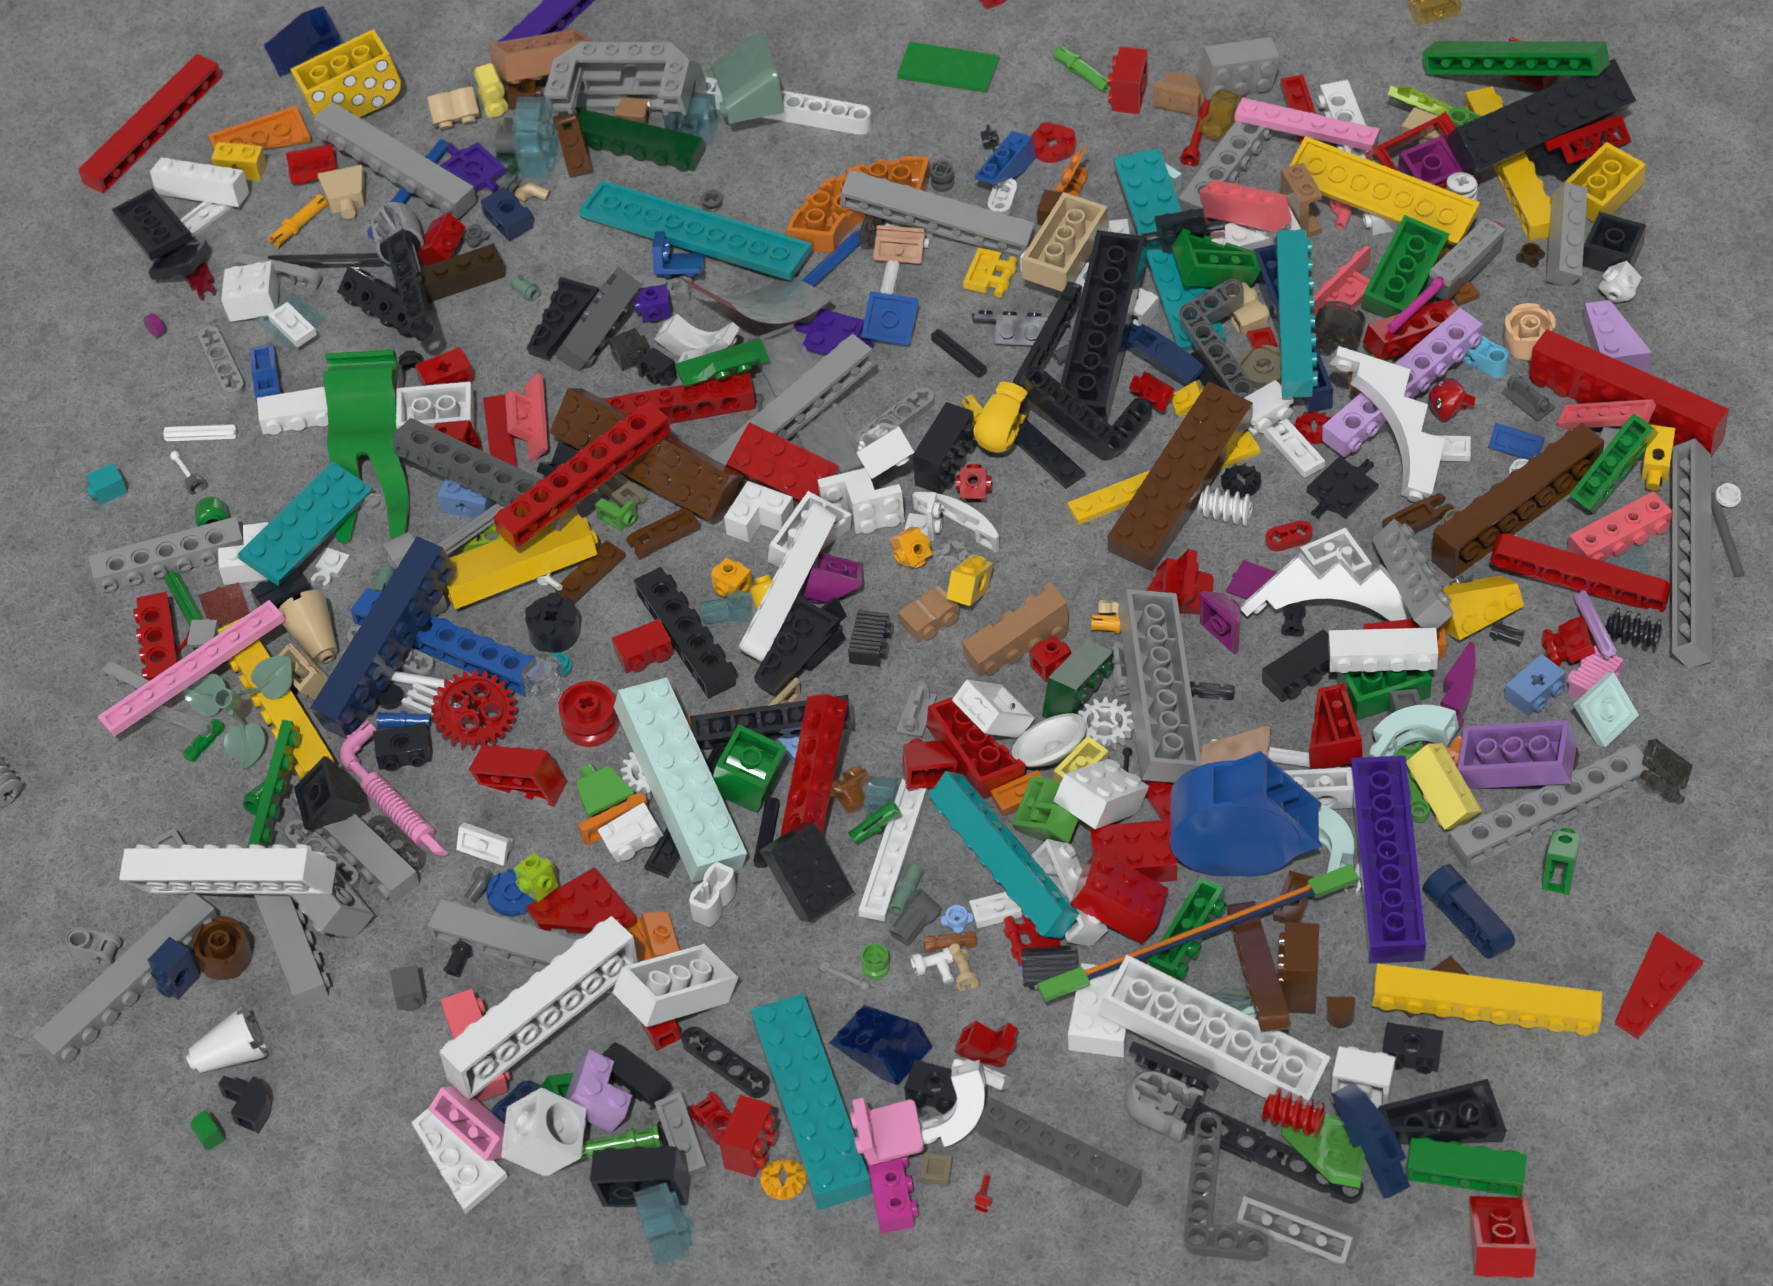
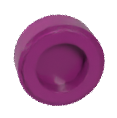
M150 313L143 318L147 331L155 338L164 334V325L156 314Z

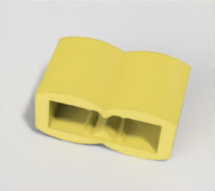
M492 63L476 67L474 77L478 85V95L488 117L501 116L507 112L508 106L504 98V87L496 67Z

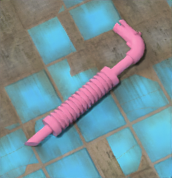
M366 720L358 729L346 736L347 739L343 742L340 749L342 764L348 771H353L362 780L360 784L361 790L415 845L421 847L425 844L435 855H448L449 853L433 838L435 834L434 828L378 772L369 773L360 764V760L355 753L361 749V746L367 740L374 736L373 731H377Z

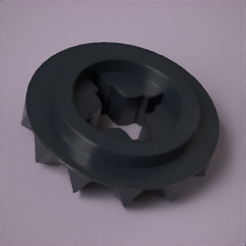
M1245 462L1242 466H1237L1234 463L1231 468H1225L1224 474L1221 475V485L1224 491L1229 489L1231 496H1234L1238 491L1240 498H1244L1246 494H1249V496L1255 494L1260 489L1262 483L1261 473L1256 471L1255 466L1248 467ZM1238 474L1245 479V485L1240 479H1237Z

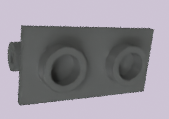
M1512 374L1508 378L1509 386L1501 392L1536 421H1539L1555 409V406L1549 402L1548 397L1542 396L1534 388L1532 389L1529 384L1522 380L1520 375Z

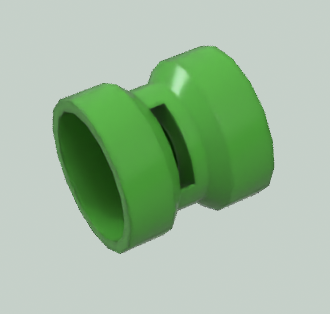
M879 943L866 945L861 952L864 974L871 979L885 977L890 969L888 950Z

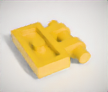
M978 247L963 281V289L987 294L989 287L995 288L994 296L1002 298L1004 292H1007L1009 289L1011 276H1014L1017 270V258L1010 256L1007 261L1001 260V252ZM996 271L1002 272L1001 277L994 276Z

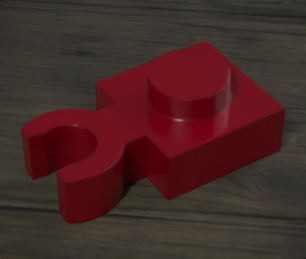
M206 263L198 265L193 274L185 276L191 290H197L201 301L204 300L203 293L206 291H210L213 296H216L215 287L212 285L215 282Z

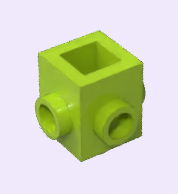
M534 852L513 868L517 877L516 884L518 888L537 902L541 901L558 887L553 872L555 868L551 861L547 858H541Z

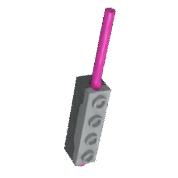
M1484 218L1430 269L1427 289L1388 324V331L1391 333L1396 332L1434 295L1442 300L1451 299L1501 251L1506 231L1504 226L1500 222H1492Z

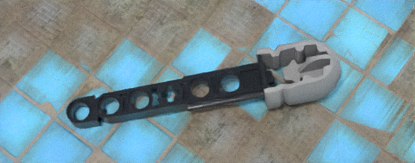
M389 202L381 206L373 215L371 220L372 235L380 259L386 264L391 265L395 285L399 290L405 317L408 320V329L418 341H423L434 330L433 320L430 317L431 313L421 279L422 272L416 253L417 250L424 246V240L418 219L413 210L403 203Z
M1145 1070L1136 1074L1125 1089L1124 1103L1132 1119L1162 1135L1169 1133L1170 1138L1179 1143H1182L1188 1134L1194 1136L1196 1120L1200 1114L1212 1112L1219 1116L1221 1124L1225 1125L1228 1129V1132L1222 1135L1221 1149L1249 1162L1254 1161L1321 1193H1331V1197L1345 1203H1356L1363 1196L1364 1184L1362 1181L1360 1188H1358L1359 1192L1355 1196H1347L1342 1189L1344 1185L1331 1182L1322 1184L1318 1182L1316 1176L1320 1172L1296 1148L1266 1135V1132L1203 1104L1205 1091L1195 1086L1188 1088L1187 1083L1157 1070ZM1175 1100L1180 1101L1185 1106L1192 1107L1191 1109L1186 1107L1181 1119L1185 1120L1184 1122L1176 1120L1175 1117L1171 1116L1178 1104ZM1206 1124L1201 1129L1205 1133H1212L1214 1125ZM1242 1136H1249L1253 1139L1254 1144L1251 1147L1245 1148L1239 1145L1238 1139ZM1272 1149L1277 1151L1276 1155L1272 1158L1267 1157V1152H1271ZM1286 1154L1288 1156L1285 1165H1282V1159H1284ZM1294 1160H1301L1305 1163L1306 1168L1301 1172H1296L1292 1170L1290 1163Z

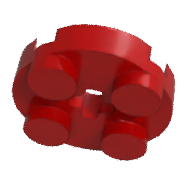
M1043 122L1031 134L1036 159L1039 161L1058 163V161L1070 158L1076 151L1077 141L1075 131L1072 128ZM1057 141V144L1049 146V142Z

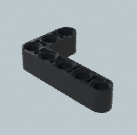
M1039 366L1029 367L1018 381V386L1028 392L1027 399L1103 461L1112 460L1116 457L1152 412V406L1148 400L1141 397L1135 398L1111 426Z

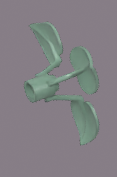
M274 656L260 662L251 674L252 682L258 686L254 689H237L232 691L227 688L223 678L210 673L182 691L191 708L202 716H215L220 712V709L228 711L229 715L233 716L239 723L240 727H234L226 734L224 749L227 755H235L239 758V766L243 769L250 768L259 760L265 748L266 737L259 724L250 723L245 726L244 721L237 715L236 710L241 705L240 696L262 691V694L268 699L283 697L289 691L293 680L292 660L288 656Z

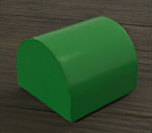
M205 1110L196 1115L190 1123L191 1129L206 1150L212 1149L226 1139L212 1117Z

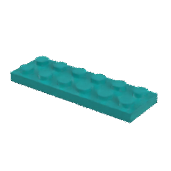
M332 461L239 552L238 559L279 586L372 494L373 488Z

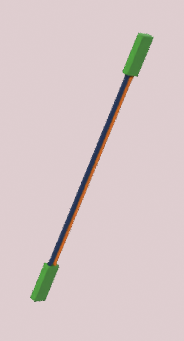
M1351 864L1308 880L1307 885L1127 955L1141 961L1308 896L1318 898L1355 884L1359 881V877ZM1126 955L1087 970L1079 967L1037 983V988L1044 1002L1089 986L1091 979L1119 969Z

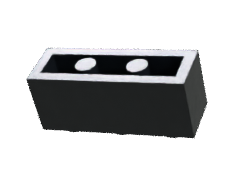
M1322 629L1262 669V683L1282 703L1289 698L1295 699L1300 695L1302 689L1308 685L1314 686L1318 684L1322 676L1330 672L1329 634Z

